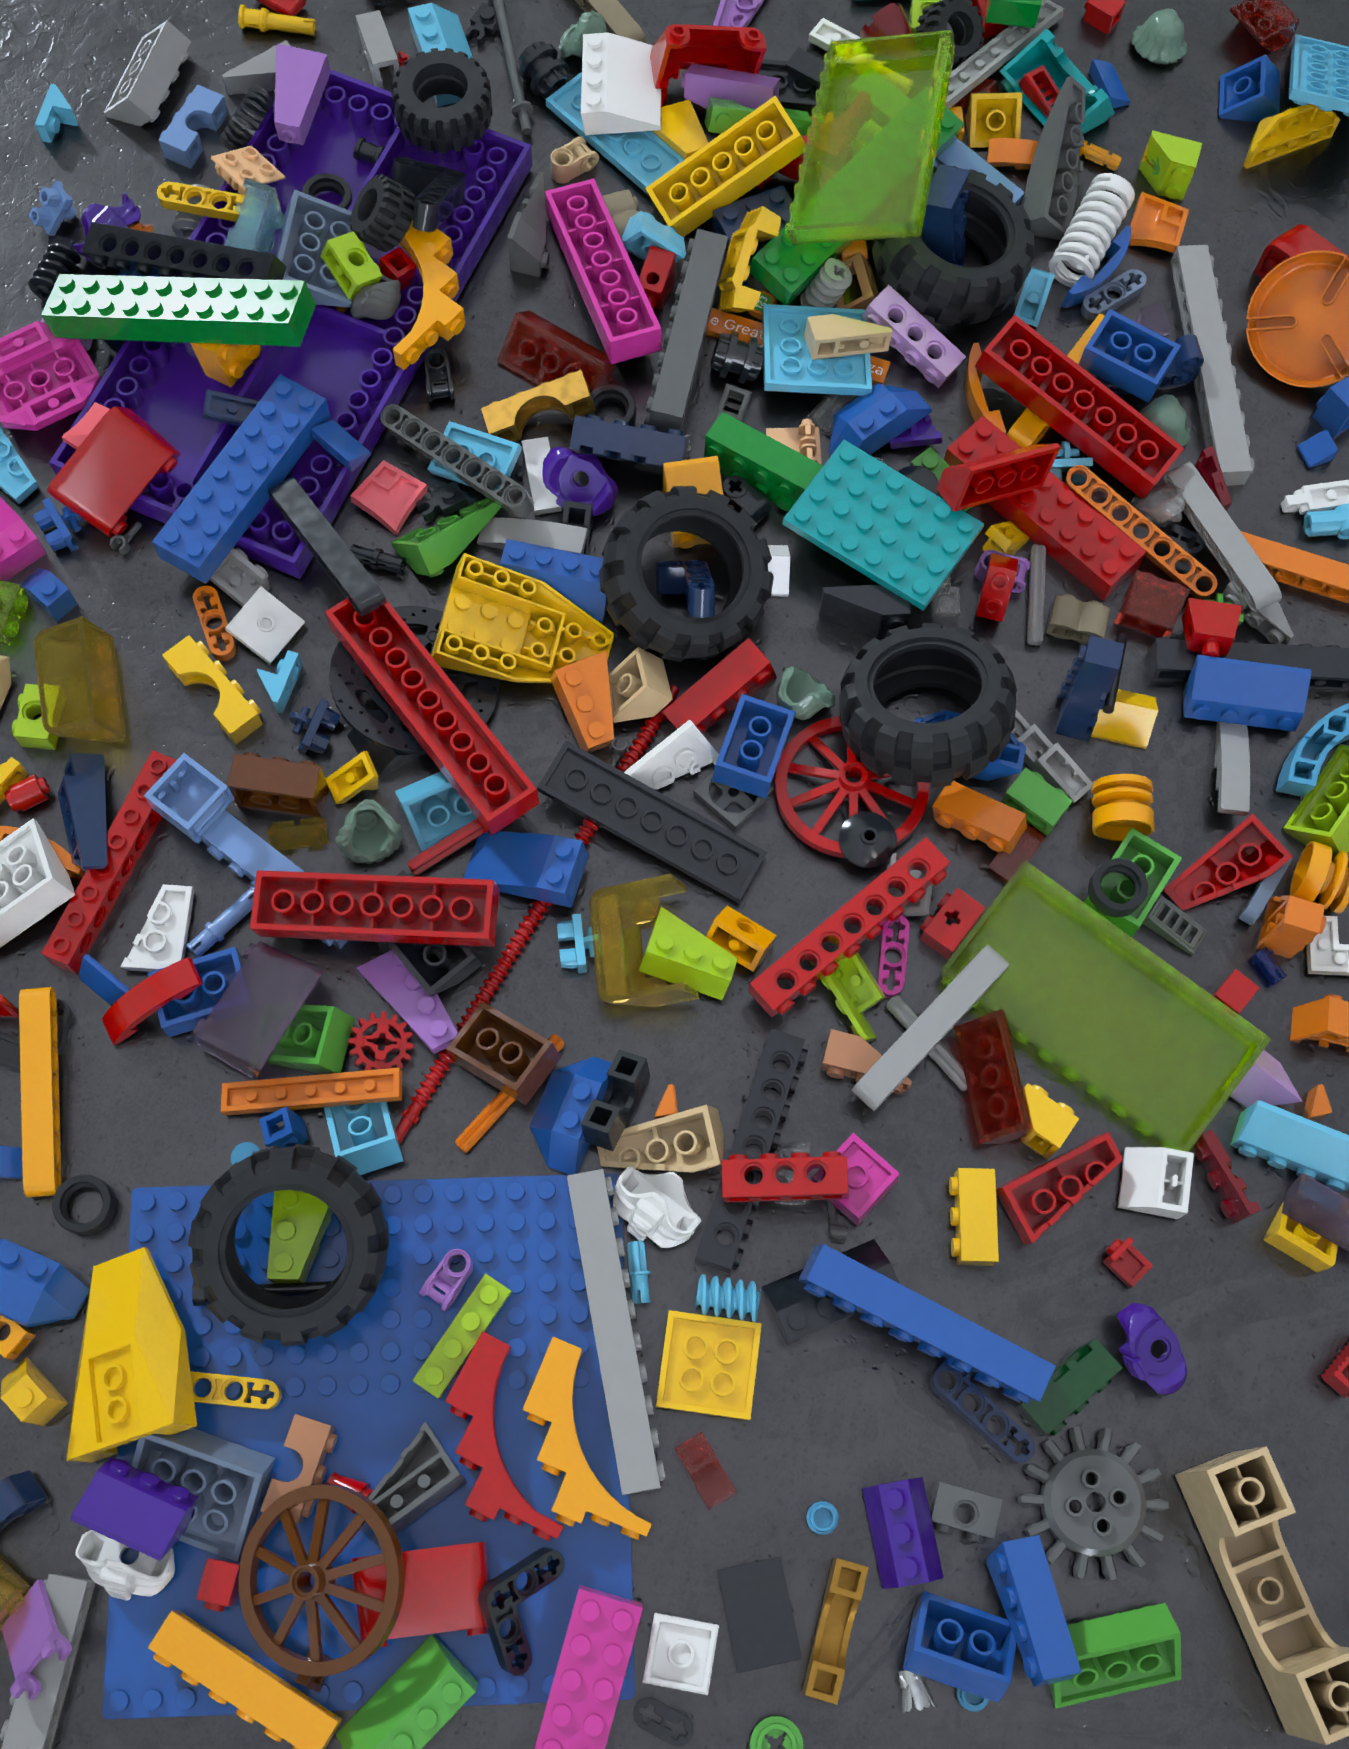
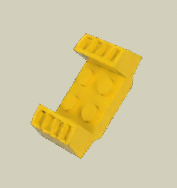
M764 206L747 212L740 229L732 234L718 282L721 290L718 310L733 313L749 311L755 308L761 292L745 287L742 283L748 278L750 272L748 262L750 256L757 249L758 241L763 242L778 237L781 217Z

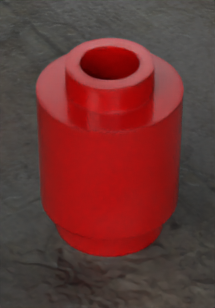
M33 774L10 785L9 790L5 791L4 795L14 812L19 810L24 812L49 800L48 793L51 792V788L43 776L39 778L36 774Z

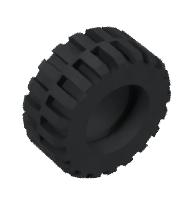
M433 48L431 52L425 53L421 51L416 54L415 58L410 57L404 62L405 67L401 65L392 81L391 94L396 123L406 139H411V143L419 148L423 146L426 151L433 152V150H439V153H447L448 150L458 152L462 150L461 147L466 146L468 148L475 143V139H481L485 134V130L491 124L493 107L490 81L487 78L485 69L479 66V62L472 57L468 58V55L461 51L456 53L450 48H445V51ZM440 94H450L461 98L458 103L443 108L424 104L430 97Z

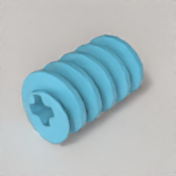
M701 1274L698 1282L695 1310L698 1305H701L702 1314L706 1315L710 1307H713L715 1317H719L724 1308L729 1319L737 1310L740 1320H744L747 1312H750L752 1322H756L761 1288L757 1291L755 1281H751L747 1289H745L742 1279H739L735 1287H732L731 1279L728 1277L720 1286L718 1276H713L710 1284H708L706 1275Z

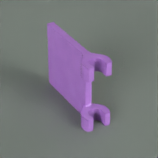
M37 1579L1 1627L15 1676V1681L10 1687V1693L13 1698L17 1699L24 1691L28 1693L29 1700H34L41 1692V1683L31 1672L42 1658L49 1659L56 1651L59 1661H65L72 1652L70 1642L58 1630L44 1581Z

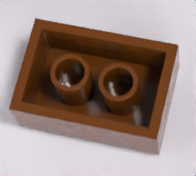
M246 752L244 755L234 754L227 786L238 807L318 819L323 817L329 790L321 766L312 761L290 762L288 759L275 756L272 759L262 758L260 755Z
M485 1002L479 1005L447 1048L458 1065L525 1106L561 1059L553 1042Z

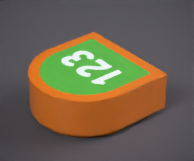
M759 291L761 294L755 308L748 311L751 316L761 321L763 304H777V298L765 291Z

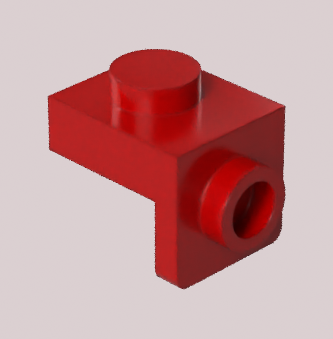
M1130 1236L1123 1241L1117 1238L1105 1250L1109 1255L1103 1261L1128 1288H1132L1153 1266L1132 1245L1134 1240Z

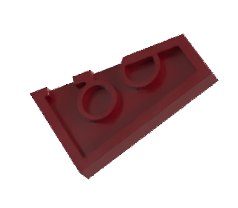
M1210 1130L1195 1138L1194 1151L1198 1159L1204 1162L1208 1170V1182L1214 1190H1217L1220 1196V1207L1225 1217L1230 1218L1232 1224H1235L1261 1211L1256 1201L1250 1203L1246 1197L1245 1190L1247 1185L1242 1177L1238 1178L1232 1174L1231 1159L1214 1131Z

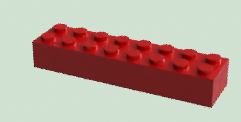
M1016 315L1009 320L984 349L975 364L978 370L1088 457H1093V461L1142 499L1151 491L1184 450L1180 444Z
M982 416L947 448L944 461L949 466H956L974 459L978 460L1022 447L986 417ZM1050 471L1041 488L987 502L1007 521H1011L1025 533L1032 542L1044 545L1046 553L1102 601H1105L1140 566L1146 554L1142 547Z
M257 870L250 929L260 937L495 947L499 887L494 880Z

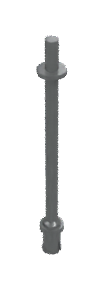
M493 0L516 102L511 107V113L520 120L522 133L528 135L532 132L529 116L533 113L534 108L529 101H525L503 0Z

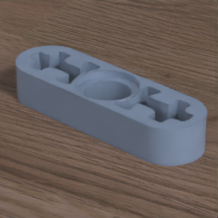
M1130 269L1087 295L1080 309L1082 316L1087 320L1094 321L1100 313L1105 316L1109 309L1114 311L1140 295L1147 281L1146 275L1138 269ZM1116 291L1119 293L1120 298L1112 299L1107 295V292Z
M1292 858L1271 876L1259 881L1239 916L1240 920L1250 926L1256 922L1290 865Z

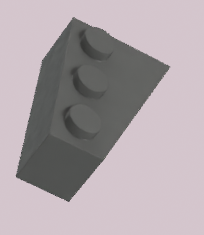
M426 1421L420 1427V1432L409 1447H406L400 1454V1459L391 1471L385 1474L368 1497L384 1513L396 1534L467 1482Z

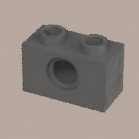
M935 1482L929 1507L934 1530L953 1535V1530L955 1529L965 1532V1539L984 1544L985 1538H995L1003 1500L947 1483ZM961 1504L968 1506L971 1511V1518L965 1524L961 1523L956 1516V1510Z

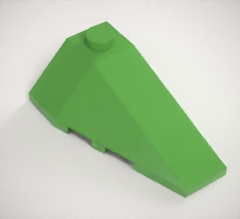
M484 498L460 509L459 516L452 515L437 519L438 525L424 530L422 527L412 530L391 542L392 547L401 557H406V563L416 574L428 575L429 577L438 576L444 572L443 568L456 560L500 510L501 506L489 498Z

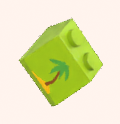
M1152 130L1139 165V170L1158 195L1183 201L1197 166L1202 143Z

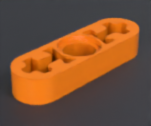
M201 586L195 590L193 601L209 649L216 660L228 661L235 656L237 648L233 636L225 630L228 621L221 600L213 587ZM209 596L213 609L207 610L203 597ZM212 618H220L222 620L221 626L216 629L208 628L207 623ZM222 636L226 645L225 651L219 649L220 645L217 637Z

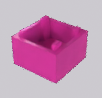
M852 1133L836 1151L840 1152L841 1156H847L849 1199L828 1200L858 1226L896 1185L900 1173L856 1134ZM819 1169L812 1177V1182L822 1181L825 1178V1172Z

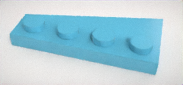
M0 427V488L15 502L20 504L39 486Z

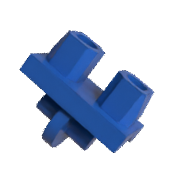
M50 497L43 500L42 502L46 508L35 513L33 517L41 531L54 525L57 526L58 529L44 535L53 552L66 546L69 547L71 552L78 549L79 547L68 529H73L74 532L80 531V524L84 519L66 506L62 508L63 514L60 516Z

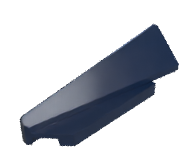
M70 753L64 770L65 776L58 791V798L72 864L81 865V869H104L107 866L104 755Z

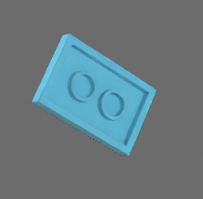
M450 421L443 435L509 478L522 451L519 443ZM460 457L457 458V459L454 461V463L458 462L459 459H460ZM433 461L430 462L428 470L431 474L469 486ZM481 471L476 472L473 477L477 476ZM501 484L497 485L494 490L499 489Z

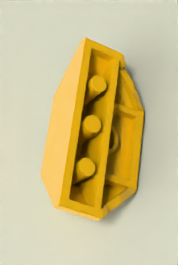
M1312 104L1293 109L1290 108L1272 117L1268 116L1259 122L1243 166L1245 169L1328 139L1333 136L1340 118L1333 111H1323L1318 106Z

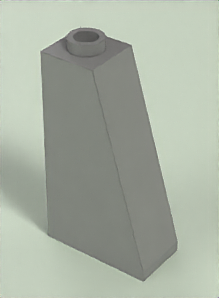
M378 10L355 15L361 43L374 85L392 92V81L399 69V63L381 12Z

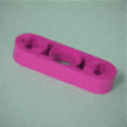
M903 915L894 922L888 920L882 926L877 983L887 999L900 995L905 984L910 924ZM896 922L898 927L903 930L899 931L897 942H891L893 929L888 927H892L893 923ZM889 949H895L901 954V960L898 963H890L885 958V952ZM889 970L895 971L893 983L898 984L891 991L888 990L886 984H883L889 977Z

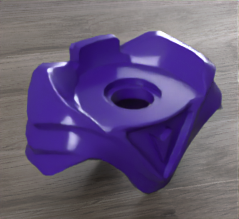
M123 193L122 205L119 207L91 203L81 217L85 238L88 235L92 222L128 228V225L136 223L141 219L139 207L134 205L133 200L128 198L126 193ZM85 242L73 244L72 249L80 256L86 257V261L90 262L91 259L82 252Z
M555 447L544 458L542 469L543 483L552 494L557 496V505L564 509L565 500L593 504V516L602 514L613 506L619 494L618 487L614 480L605 472L600 460L595 455L577 453L564 447ZM579 471L585 472L589 477V483L582 486L574 480L575 473Z
M1131 1303L1117 1315L1125 1330L1127 1340L1119 1348L1124 1359L1123 1362L1132 1376L1139 1380H1145L1155 1392L1161 1395L1173 1394L1184 1385L1187 1378L1186 1361L1182 1354L1179 1340L1154 1308L1144 1304ZM1160 1340L1165 1345V1350L1161 1356L1153 1357L1150 1351L1151 1345L1154 1341Z

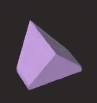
M1254 1045L1224 1090L1226 1094L1245 1109L1258 1100L1273 1106L1303 1102L1281 1063L1259 1045Z

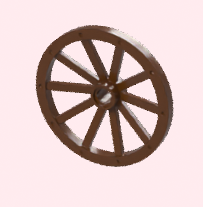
M310 1485L295 1489L281 1496L258 1518L246 1540L241 1556L238 1578L242 1612L246 1624L260 1648L277 1664L294 1673L314 1677L329 1676L350 1670L362 1664L383 1645L390 1635L398 1619L405 1589L403 1554L396 1533L389 1520L366 1496L340 1485ZM318 1499L309 1556H307L291 1509L303 1502ZM330 1500L337 1501L350 1507L358 1514L320 1559ZM279 1519L282 1521L298 1566L263 1547L269 1533ZM367 1522L374 1531L383 1553L332 1568L331 1564ZM259 1559L290 1576L289 1583L258 1594L257 1572ZM378 1565H386L387 1583L384 1601L335 1584L337 1578ZM311 1574L313 1575L315 1581L314 1587L311 1585L310 1582ZM293 1594L295 1598L279 1629L274 1634L264 1617L260 1604ZM328 1594L380 1612L375 1626L363 1642ZM305 1603L310 1658L297 1654L284 1645ZM318 1604L352 1649L350 1653L337 1659L323 1660Z

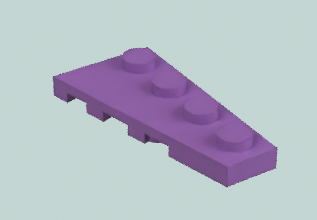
M721 0L713 26L747 27L765 0Z
M393 950L356 968L358 973L385 999L395 1013L409 1025L410 1029L433 1054L447 1048L457 1036L458 1032L438 994L430 996Z

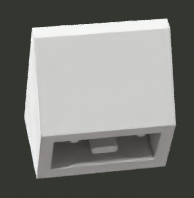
M1165 1147L1124 1148L1117 1208L1179 1219L1188 1214L1194 1153Z

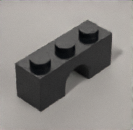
M619 1049L607 1072L608 1086L603 1100L593 1099L581 1122L585 1142L614 1151L651 1077L647 1058Z

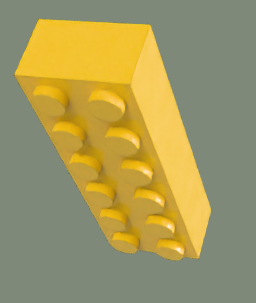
M774 96L645 189L667 225L674 228L677 234L684 237L713 217V210L733 203L803 154L808 148L777 97Z

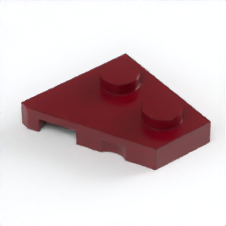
M1211 446L1202 450L1195 468L1227 512L1232 501L1215 449Z

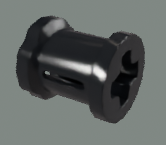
M361 136L356 142L353 158L365 160L372 163L374 167L385 146L380 145L378 147L367 142L366 138Z

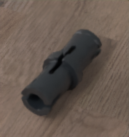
M356 544L350 547V550L360 563L371 566V569H385L401 575L405 570L406 557L385 553L383 549L379 548L374 550Z

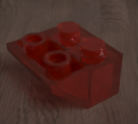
M1244 0L1230 9L1232 15L1253 38L1271 52L1291 42L1300 22V19L1282 0Z
M1137 570L1123 596L1114 623L1153 638L1170 636L1190 589L1183 587L1177 582L1160 579L1152 573Z

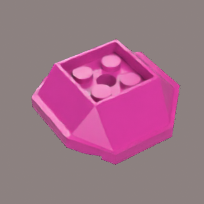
M40 321L31 323L0 338V422L4 428L38 431L84 408L102 378L79 339L56 338L48 325Z

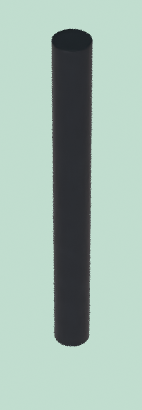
M1123 632L1118 633L1116 637V642L1125 645L1118 674L1110 692L1107 693L1102 708L1106 714L1113 713L1128 639V635Z

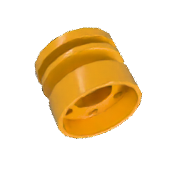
M1113 774L1101 777L1093 782L1091 785V792L1093 794L1092 804L1096 809L1092 813V831L1095 836L1106 840L1122 841L1131 827L1145 836L1153 833L1155 830L1154 811L1150 807L1154 802L1152 795L1153 783L1149 778L1137 774Z
M1310 841L1303 850L1296 865L1289 894L1311 902L1319 894V904L1324 905V909L1330 906V911L1341 914L1349 904V858L1347 852L1340 851L1332 860V847Z

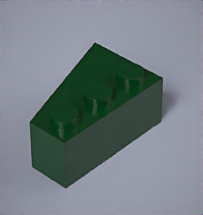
M1094 1338L1082 1344L1054 1370L1040 1402L1029 1400L1028 1404L1020 1402L1015 1407L1040 1436H1045L1049 1433L1055 1436L1067 1425L1064 1420L1072 1412L1075 1415L1081 1412L1090 1403L1087 1399L1095 1392L1098 1394L1102 1392L1112 1382L1111 1378L1123 1367Z

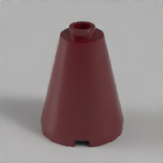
M895 2L891 3L872 16L874 21L869 27L866 23L860 31V38L896 71L919 73L922 70L921 65L924 60L902 5L900 3L896 5Z

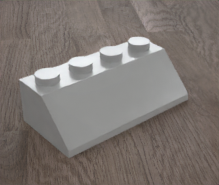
M165 21L143 36L103 114L108 118L140 127L149 121L151 123L154 122L160 114L158 109L160 104L170 94L168 90L170 84L179 76V66L189 56L187 49L191 40L168 21Z

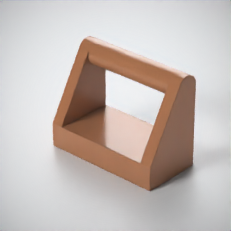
M858 253L843 262L849 268L852 275H857L863 296L845 305L843 295H841V298L835 304V308L866 310L868 305L879 295L871 265L861 253Z

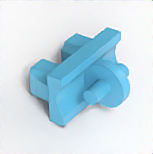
M1062 441L1061 448L1056 456L1060 457V459L1054 460L1050 472L1062 481V472L1069 471L1073 466L1083 465L1088 469L1093 466V457L1070 458L1078 457L1079 449H1070L1069 441ZM1076 474L1071 478V482L1074 485H1083L1086 482V478L1081 474Z
M581 913L572 914L573 920L557 923L559 941L575 940V948L560 950L561 968H578V973H586L585 949H589L590 957L599 956L598 948L604 946L606 941L604 936L596 935L595 927H588V936L583 937Z

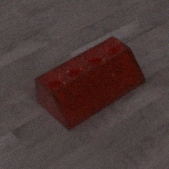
M530 310L515 313L497 362L537 385L551 382L564 377L568 373L582 370L590 393L600 386L607 385L615 367V364L610 363L606 353Z
M1000 1009L955 1026L954 1031L980 1144H1003L1025 1137L1032 1129L1005 1010Z

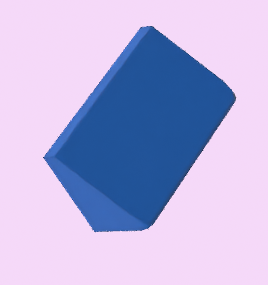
M1097 59L1092 60L1089 74L1098 89L1102 88L1109 96L1112 107L1117 108L1129 105L1130 100L1113 64Z
M334 420L317 425L311 429L313 439L351 472L371 456L370 451Z
M89 954L83 957L79 973L80 980L110 1006L130 990Z

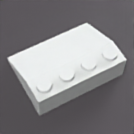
M608 32L583 34L581 117L585 135L661 130V89H655L650 61L653 45Z
M34 818L0 841L1 948L75 896L68 872Z

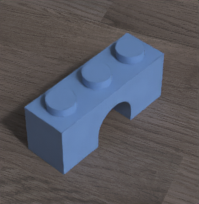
M200 85L195 87L193 92L187 96L179 112L175 113L168 128L160 135L159 143L164 158L190 169L203 152L199 133L195 132V130L209 128L217 131L229 114L224 95Z

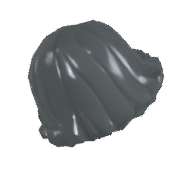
M383 275L378 284L361 288L360 293L356 295L350 307L352 317L380 321L389 319L395 314L400 304V281L391 280Z

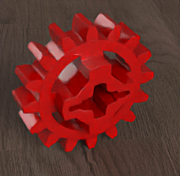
M382 1011L380 1018H376V1015L371 1012L368 1022L361 1017L358 1021L361 1028L352 1027L350 1031L356 1038H349L347 1042L348 1045L354 1046V1049L349 1051V1056H357L358 1058L354 1066L358 1067L363 1064L365 1066L364 1071L389 1069L392 1067L402 1070L403 1064L401 1060L408 1062L411 1056L406 1051L414 1048V1044L407 1043V1040L413 1036L412 1032H404L407 1023L397 1024L398 1015L396 1014L391 1019H387L386 1011ZM376 1026V1030L372 1035L362 1036L367 1029ZM388 1029L394 1030L399 1038H394ZM378 1038H382L383 1043L388 1044L383 1051L378 1050V1045L373 1044L377 1042ZM362 1050L369 1052L373 1057V1062L363 1054ZM399 1052L395 1059L385 1063L387 1055Z

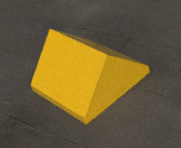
M1022 92L971 94L966 114L969 148L989 147L990 138L1020 139Z
M1118 689L1113 713L1106 714L1103 710H1099L1097 722L1092 727L1090 737L1146 749L1158 714L1156 697Z
M1285 1199L1263 1240L1318 1273L1331 1268L1335 1264L1340 1232Z

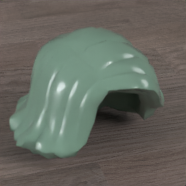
M1166 8L1153 13L1143 25H1138L1131 34L1132 45H1135L1137 53H1140L1141 57L1147 58L1150 62L1166 65L1177 62V59L1182 58L1187 53V43L1183 40L1184 24L1173 9Z
M593 10L582 13L579 22L572 24L564 32L559 45L563 58L571 55L579 58L583 57V34L607 33L605 18L600 13Z
M1165 394L1155 398L1139 412L1182 447L1190 442V428L1186 425V411L1173 395Z
M797 666L784 667L782 669V678L776 691L777 701L780 707L795 711L794 718L807 720L822 708L832 707L836 704L835 695L831 693V689L827 688L824 683H820L817 678L812 677L810 673H806Z
M365 799L347 813L344 826L338 830L339 835L336 837V844L342 850V855L350 859V861L371 864L375 861L381 862L385 857L393 854L394 850H398L404 834L401 831V824L396 823L395 819L382 805L375 800Z

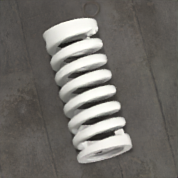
M1103 173L1094 177L1091 182V186L1088 188L1075 216L1065 231L1059 247H1057L1049 262L1050 273L1055 274L1054 278L1059 283L1072 288L1082 276L1069 271L1063 262L1073 271L1085 274L1091 281L1093 280L1095 271L1100 266V261L1105 257V253L1110 247L1116 231L1121 226L1127 210L1134 201L1135 193L1133 187L1121 176ZM1100 190L1113 191V192L1117 193L1118 195H1120V196L1122 197V199L1119 198L1117 195L1111 193V192L1100 191Z

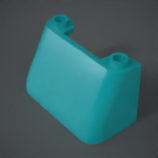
M1046 28L999 71L1003 78L1001 85L1007 93L1022 92V103L1045 126L1048 118L1022 91L1018 85L1019 81L1025 74L1042 65L1045 66L1059 90H1061L1066 78L1072 76L1086 89L1085 122L1080 124L1082 134H1085L1106 122L1115 114L1110 98L1102 88L1098 89L1096 85L1093 86L1069 60L1063 48L1054 43L1055 36ZM1049 96L1045 98L1047 101L1051 100Z

